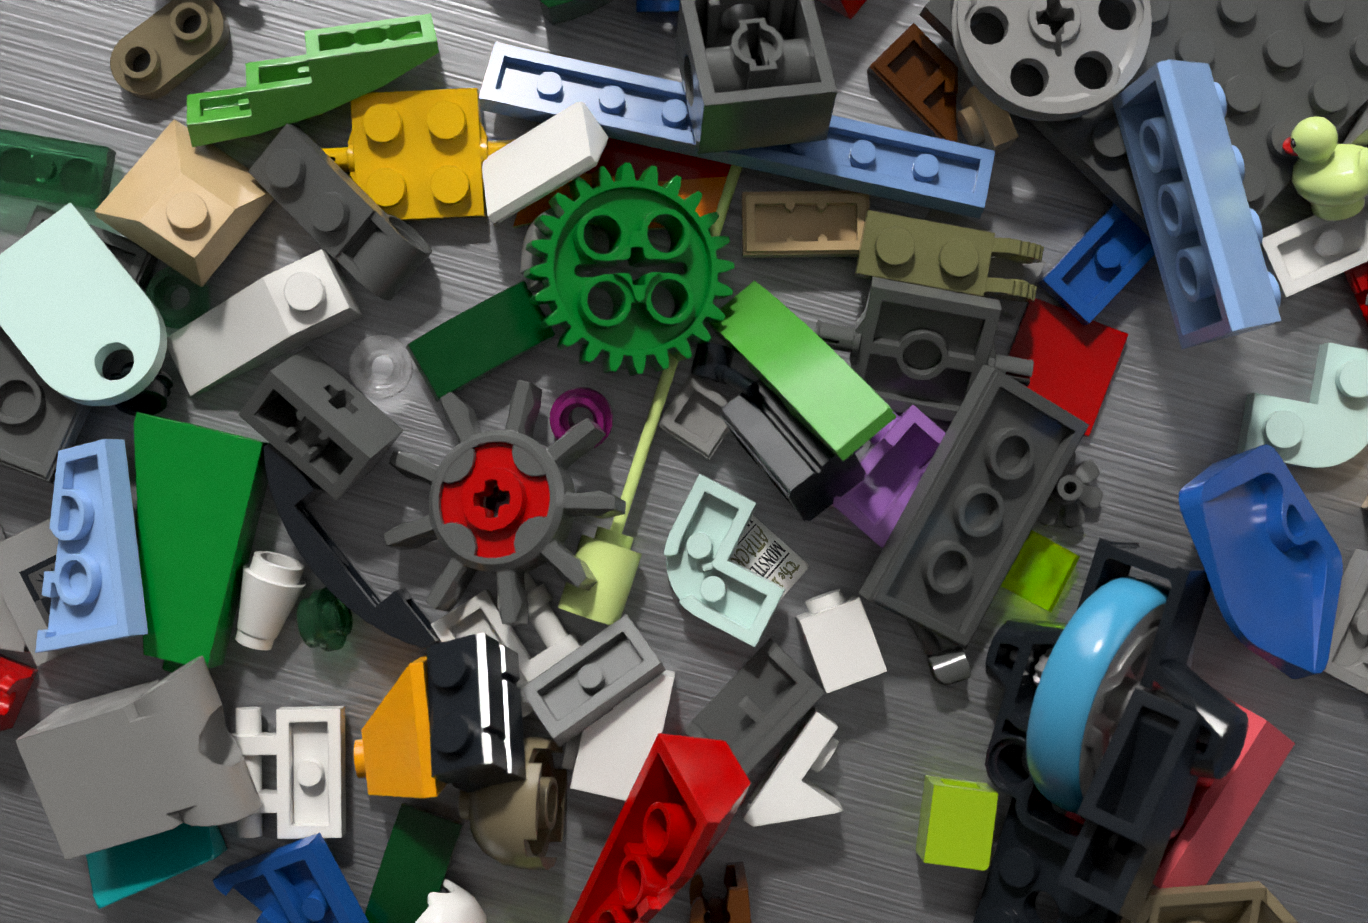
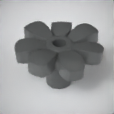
M1074 452L1037 522L1044 526H1051L1056 522L1059 515H1061L1064 525L1068 528L1085 522V514L1081 507L1097 508L1103 496V492L1099 488L1089 486V483L1100 474L1097 465L1092 460H1085L1075 465L1076 453ZM1065 484H1066V486H1067V491H1066V492H1065V490H1064Z

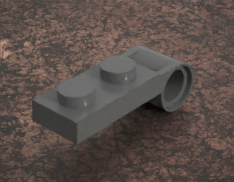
M286 123L248 171L361 285L384 300L391 301L432 253L429 244L416 230L401 219L386 214L299 126Z

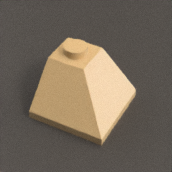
M174 119L95 210V215L98 219L200 287H203L274 198L248 172L250 169L213 144L192 147L188 128Z

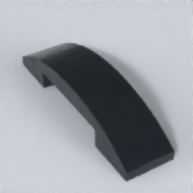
M271 443L263 447L265 469L270 491L280 518L300 555L329 591L363 620L398 640L425 650L430 645L440 641V638L431 626L433 622L406 588L396 590L384 600L381 599L308 508V505L323 494L325 490Z

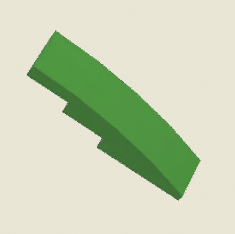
M431 13L304 31L306 55L245 63L246 87L187 95V128L192 147L261 134L285 126L286 123L292 124L323 114L385 86L439 53Z
M755 280L720 308L725 315L724 320L717 323H709L719 338L744 360L753 374L780 398L789 412L842 461L897 417L890 406L832 348Z

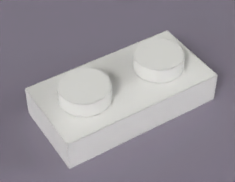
M1368 195L1365 196L1363 209L1353 217L1332 221L1321 219L1314 215L1263 238L1260 247L1267 272L1272 273L1276 278L1280 288L1281 299L1368 261Z

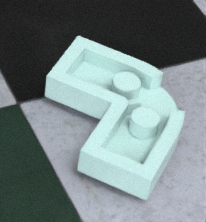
M1330 342L1320 344L1309 403L1259 393L1247 394L1236 455L1267 444L1279 453L1286 465L1299 468L1331 467L1346 462L1357 455L1368 444V350Z
M699 474L666 541L664 555H666L668 578L674 592L680 599L679 603L691 614L756 647L786 590L784 587L730 560L758 503Z

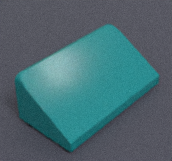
M182 823L172 830L86 854L93 897L98 909L220 856L228 848L218 825L191 826Z

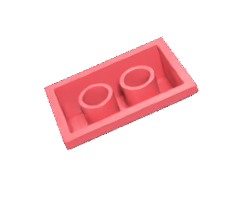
M1232 700L1230 701L1243 710L1248 717V732L1243 749L1233 768L1222 779L1198 778L1183 826L1179 833L1168 841L1152 884L1158 888L1198 886L1208 883L1295 745L1292 740L1266 719ZM1067 811L1065 814L1066 817L1081 824L1085 822V819L1076 813Z

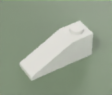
M321 249L260 278L167 337V348L189 395L195 397L361 318L363 314L337 260Z

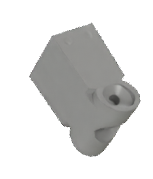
M203 655L183 665L160 681L158 679L59 707L15 740L65 861L172 830L182 823L191 826H215L235 822L252 815L259 810L262 804L244 757L226 728L223 705Z

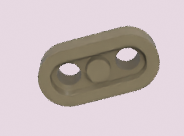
M213 0L170 1L115 45L110 58V68L114 79L122 88L137 98L153 100L165 96L224 50L230 36L228 19ZM193 15L200 16L201 25L199 29L193 33H184L183 24L185 20ZM143 53L150 54L151 60L147 69L141 72H134L133 62L135 58Z

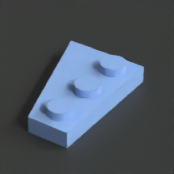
M102 439L59 450L49 526L54 536L58 538L55 571H44L42 596L51 598L48 629L37 631L35 653L58 651L148 634L125 440Z

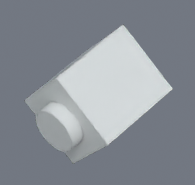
M836 589L805 601L808 612L795 617L820 685L826 694L887 672L860 597L852 595L844 598L842 590Z

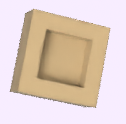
M975 86L968 89L960 101L963 109L958 111L957 114L959 125L966 141L972 146L979 145L981 148L995 150V155L1007 150L1019 137L1009 113L989 101Z

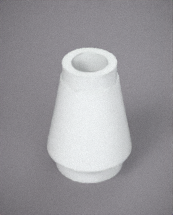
M256 551L252 562L243 566L237 632L235 635V640L238 643L256 650L272 649L275 638L280 633L306 585L304 579L301 578L304 570V565L301 562L275 552Z

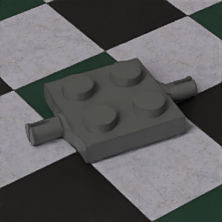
M872 277L865 310L856 321L855 327L822 322L821 320L816 322L815 333L833 350L850 353L851 368L896 412L904 413L910 406L914 405L928 418L952 422L983 364L998 369L1026 387L1030 383V377H1032L1033 359L1028 360L996 354L994 337L1002 311L1000 300Z

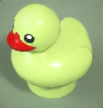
M1317 116L1309 117L1300 121L1292 131L1291 136L1285 139L1282 144V149L1287 154L1299 157L1293 166L1292 183L1297 193L1310 202L1311 210L1315 216L1332 221L1353 217L1363 209L1365 196L1368 195V148L1354 144H1337L1338 133L1336 127L1328 119Z

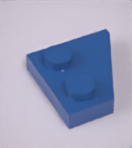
M321 833L228 866L212 880L216 889L225 896L234 888L261 910L262 914L256 920L257 923H369Z

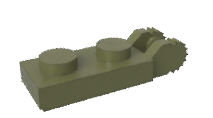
M868 210L865 215L854 276L872 280V277L980 297L990 296L1018 302H1035L1037 286L1020 279L989 278L988 271L991 257L1008 259L1021 264L1042 262L1044 246L1012 238H994L995 233Z

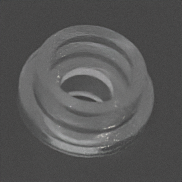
M374 335L362 340L354 348L349 359V374L354 385L362 393L374 398H390L402 392L409 384L413 374V360L406 346L399 340L387 335ZM379 356H388L393 363L391 374L384 379H377L372 373V363Z

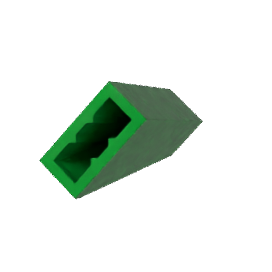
M137 412L134 421L139 562L148 634L143 635V655L163 659L162 669L171 673L203 655L208 669L224 664L240 599L243 566L249 562L268 485L263 447L269 442L166 417Z

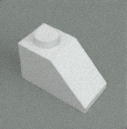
M664 671L613 707V710L584 729L582 733L580 732L567 742L562 768L573 770L571 789L624 801L627 800L658 733L662 734L675 678L674 671Z

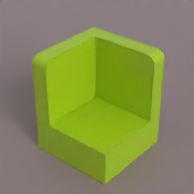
M925 775L916 840V852L922 861L929 864L982 871L988 869L999 793L987 783Z

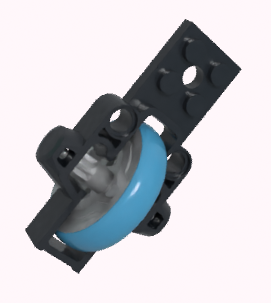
M1099 538L1077 611L1068 623L1011 619L1006 621L993 637L985 662L986 675L1005 695L986 752L985 767L987 776L993 785L1002 792L1012 796V800L973 923H1044L1039 918L1035 908L1036 897L1040 891L1047 892L1056 901L1059 910L1056 923H1115L1116 913L1056 883L1083 824L1056 812L1051 802L1066 811L1077 814L1135 687L1199 713L1203 717L1191 770L1169 840L1175 837L1183 826L1198 778L1204 777L1220 780L1235 765L1243 749L1248 732L1247 714L1191 669L1194 638L1211 589L1204 567H1194L1141 548L1139 543L1129 539ZM1131 566L1169 580L1171 588L1153 579L1129 576ZM1024 749L1026 750L1027 766L1030 775L1022 767L1021 756Z

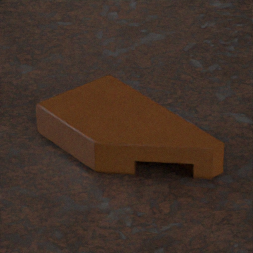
M913 23L868 67L867 73L931 137L958 142V130H956L958 67Z

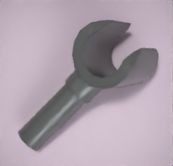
M907 620L923 645L931 676L937 683L947 686L971 677L970 666L963 648L957 646L942 651L934 633Z

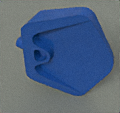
M1267 444L1213 463L1181 488L1179 492V506L1223 618L1232 633L1245 647L1265 659L1291 679H1301L1322 673L1326 669L1329 660L1343 575V561L1337 544L1279 453L1272 446Z

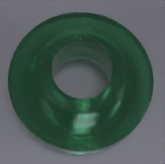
M170 266L157 272L150 280L146 289V295L159 310L165 326L172 329H181L208 312L210 308L211 291L208 283L206 282L203 287H200ZM186 287L190 295L189 302L184 308L176 310L171 304V295L176 289Z
M327 587L314 590L310 597L303 598L299 602L297 608L298 629L308 647H320L322 650L330 652L339 650L344 646L347 635L351 633L353 627L352 612Z

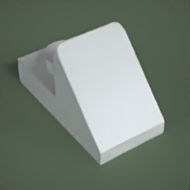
M814 706L808 710L740 808L742 819L752 827L835 814L843 811L841 804L836 798L805 777L810 768L816 773L820 772L838 746L839 741L832 737L838 728L833 719Z

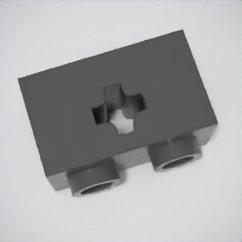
M308 346L270 370L238 414L336 501L374 469L404 431Z

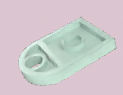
M71 202L0 254V326L50 387L67 399L79 404L110 406L133 398L154 380L163 364L167 350V332L163 318L154 303ZM120 349L132 351L134 364L130 373L119 380L105 379L102 366L106 357Z

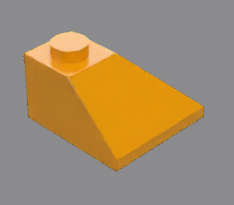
M427 654L409 663L361 729L362 739L355 740L354 742L355 771L358 778H366L368 795L432 798L437 797L447 786L446 783L431 777Z

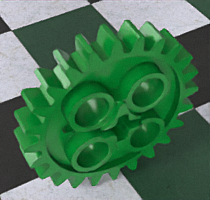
M624 163L617 169L615 182L612 180L607 169L601 166L592 172V188L584 179L578 176L568 184L573 200L557 193L548 201L558 218L541 215L535 220L534 225L547 236L546 240H532L526 245L525 249L532 255L542 259L541 264L531 267L524 272L525 278L541 281L543 290L528 299L531 305L548 304L551 312L540 323L541 328H551L560 324L565 331L560 337L557 347L562 350L576 342L582 344L579 354V363L582 365L591 363L598 354H602L603 372L606 374L616 372L621 365L622 359H625L626 368L630 376L643 374L646 357L655 372L669 368L668 351L678 361L689 359L692 357V353L687 339L699 345L709 342L711 336L702 322L717 323L725 318L724 313L713 304V300L723 299L733 294L731 288L718 282V275L734 269V263L717 259L716 250L730 242L729 236L711 237L708 231L719 218L718 213H708L700 217L695 209L699 205L703 194L698 191L685 199L678 196L681 187V177L678 175L670 179L663 186H659L656 166L647 168L639 180L636 181L631 163ZM650 222L661 224L669 232L671 244L667 253L658 251L649 242L647 232ZM587 223L599 225L608 234L609 249L606 254L595 253L585 243L583 234ZM627 259L631 267L657 266L667 263H679L684 267L682 275L651 272L635 280H632L631 274L628 273L578 277L574 270L576 266L611 268ZM656 285L666 288L673 296L675 306L670 318L658 314L652 305L651 296ZM592 287L603 289L612 299L613 312L608 320L596 317L589 309L587 300L588 293Z

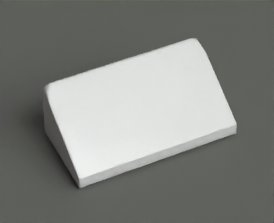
M583 102L574 103L489 155L484 160L482 175L487 214L493 224L504 221L597 165L609 137L586 104Z

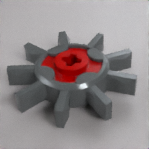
M517 381L511 397L508 419L504 430L482 432L475 411L465 399L452 392L440 398L445 418L453 429L459 444L447 454L440 465H435L418 454L393 451L389 460V464L409 479L426 482L431 485L429 515L414 521L401 523L383 534L386 546L399 550L417 549L438 539L443 548L451 555L449 563L435 581L426 600L427 604L435 609L450 612L462 598L478 570L495 574L497 606L502 624L517 627L528 624V599L524 581L525 572L536 569L545 562H548L563 581L578 588L589 591L597 583V579L586 562L573 555L564 545L572 528L574 517L591 516L606 519L625 514L626 501L602 491L575 493L574 484L568 468L576 460L591 451L606 435L597 423L586 418L572 426L560 439L547 447L533 439L535 423L541 408L542 389L531 382ZM507 493L510 494L509 504L499 506L498 512H496V502L506 500Z

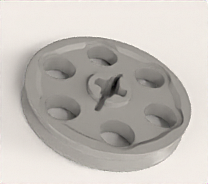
M954 0L951 17L952 39L958 60L965 74L989 101L1011 114L1026 119L1047 122L1070 120L1084 116L1106 104L1134 77L1149 46L1152 26L1150 0H1118L1124 3L1130 13V24L1127 29L1121 31L1112 30L1101 21L1098 12L1100 2L1103 0ZM1046 8H1051L1053 18H1064L1065 24L1058 30L1056 35L1051 34L1049 25H1038L1037 20ZM979 13H990L996 16L1002 22L1004 28L1002 41L993 45L978 41L970 29L971 18ZM1083 57H1092L1100 61L1107 71L1105 86L1100 89H1089L1080 84L1075 76L1074 67L1076 61ZM1027 64L1038 69L1043 77V91L1039 95L1032 97L1023 96L1018 93L1012 86L1010 79L1013 67Z

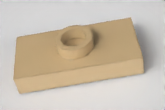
M850 190L742 192V258L858 257L865 215L870 210L869 195Z

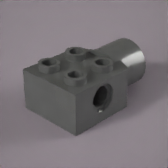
M680 0L675 51L698 154L827 139L837 96V88L814 0Z

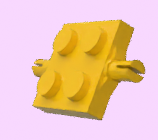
M478 88L372 92L350 101L352 131L348 140V147L321 149L332 160L335 159L334 162L344 172H350L352 180L386 214L393 215L402 221L487 217L482 164L489 155L515 139L489 140L482 125L479 101L480 90Z

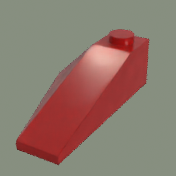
M658 733L568 923H649L693 877L725 835L738 807L744 802L747 790L751 784L726 741Z

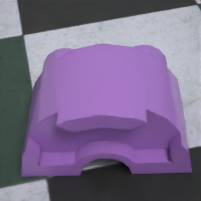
M914 405L910 406L901 416L895 413L897 417L869 440L873 445L859 460L866 472L864 480L842 497L836 496L832 504L882 549L945 435V432Z

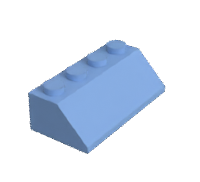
M1179 60L1157 62L1116 96L1112 102L1180 346L1183 350L1255 331L1281 322L1278 311L1281 304V293L1276 278L1272 273L1267 272L1260 247L1263 240L1262 225L1257 213L1249 208L1242 183L1245 176L1244 161L1239 149L1232 145L1225 123L1227 102L1222 87L1217 82H1214L1208 63Z

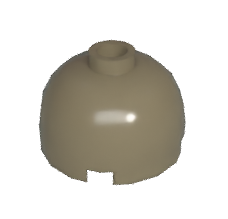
M527 737L524 738L526 780L493 785L471 793L460 790L459 814L461 819L469 820L473 839L480 849L502 865L520 869L549 870L555 865L557 857H545L549 842H562L565 831L568 787L567 769H554L552 753H564L563 747H559L553 738Z

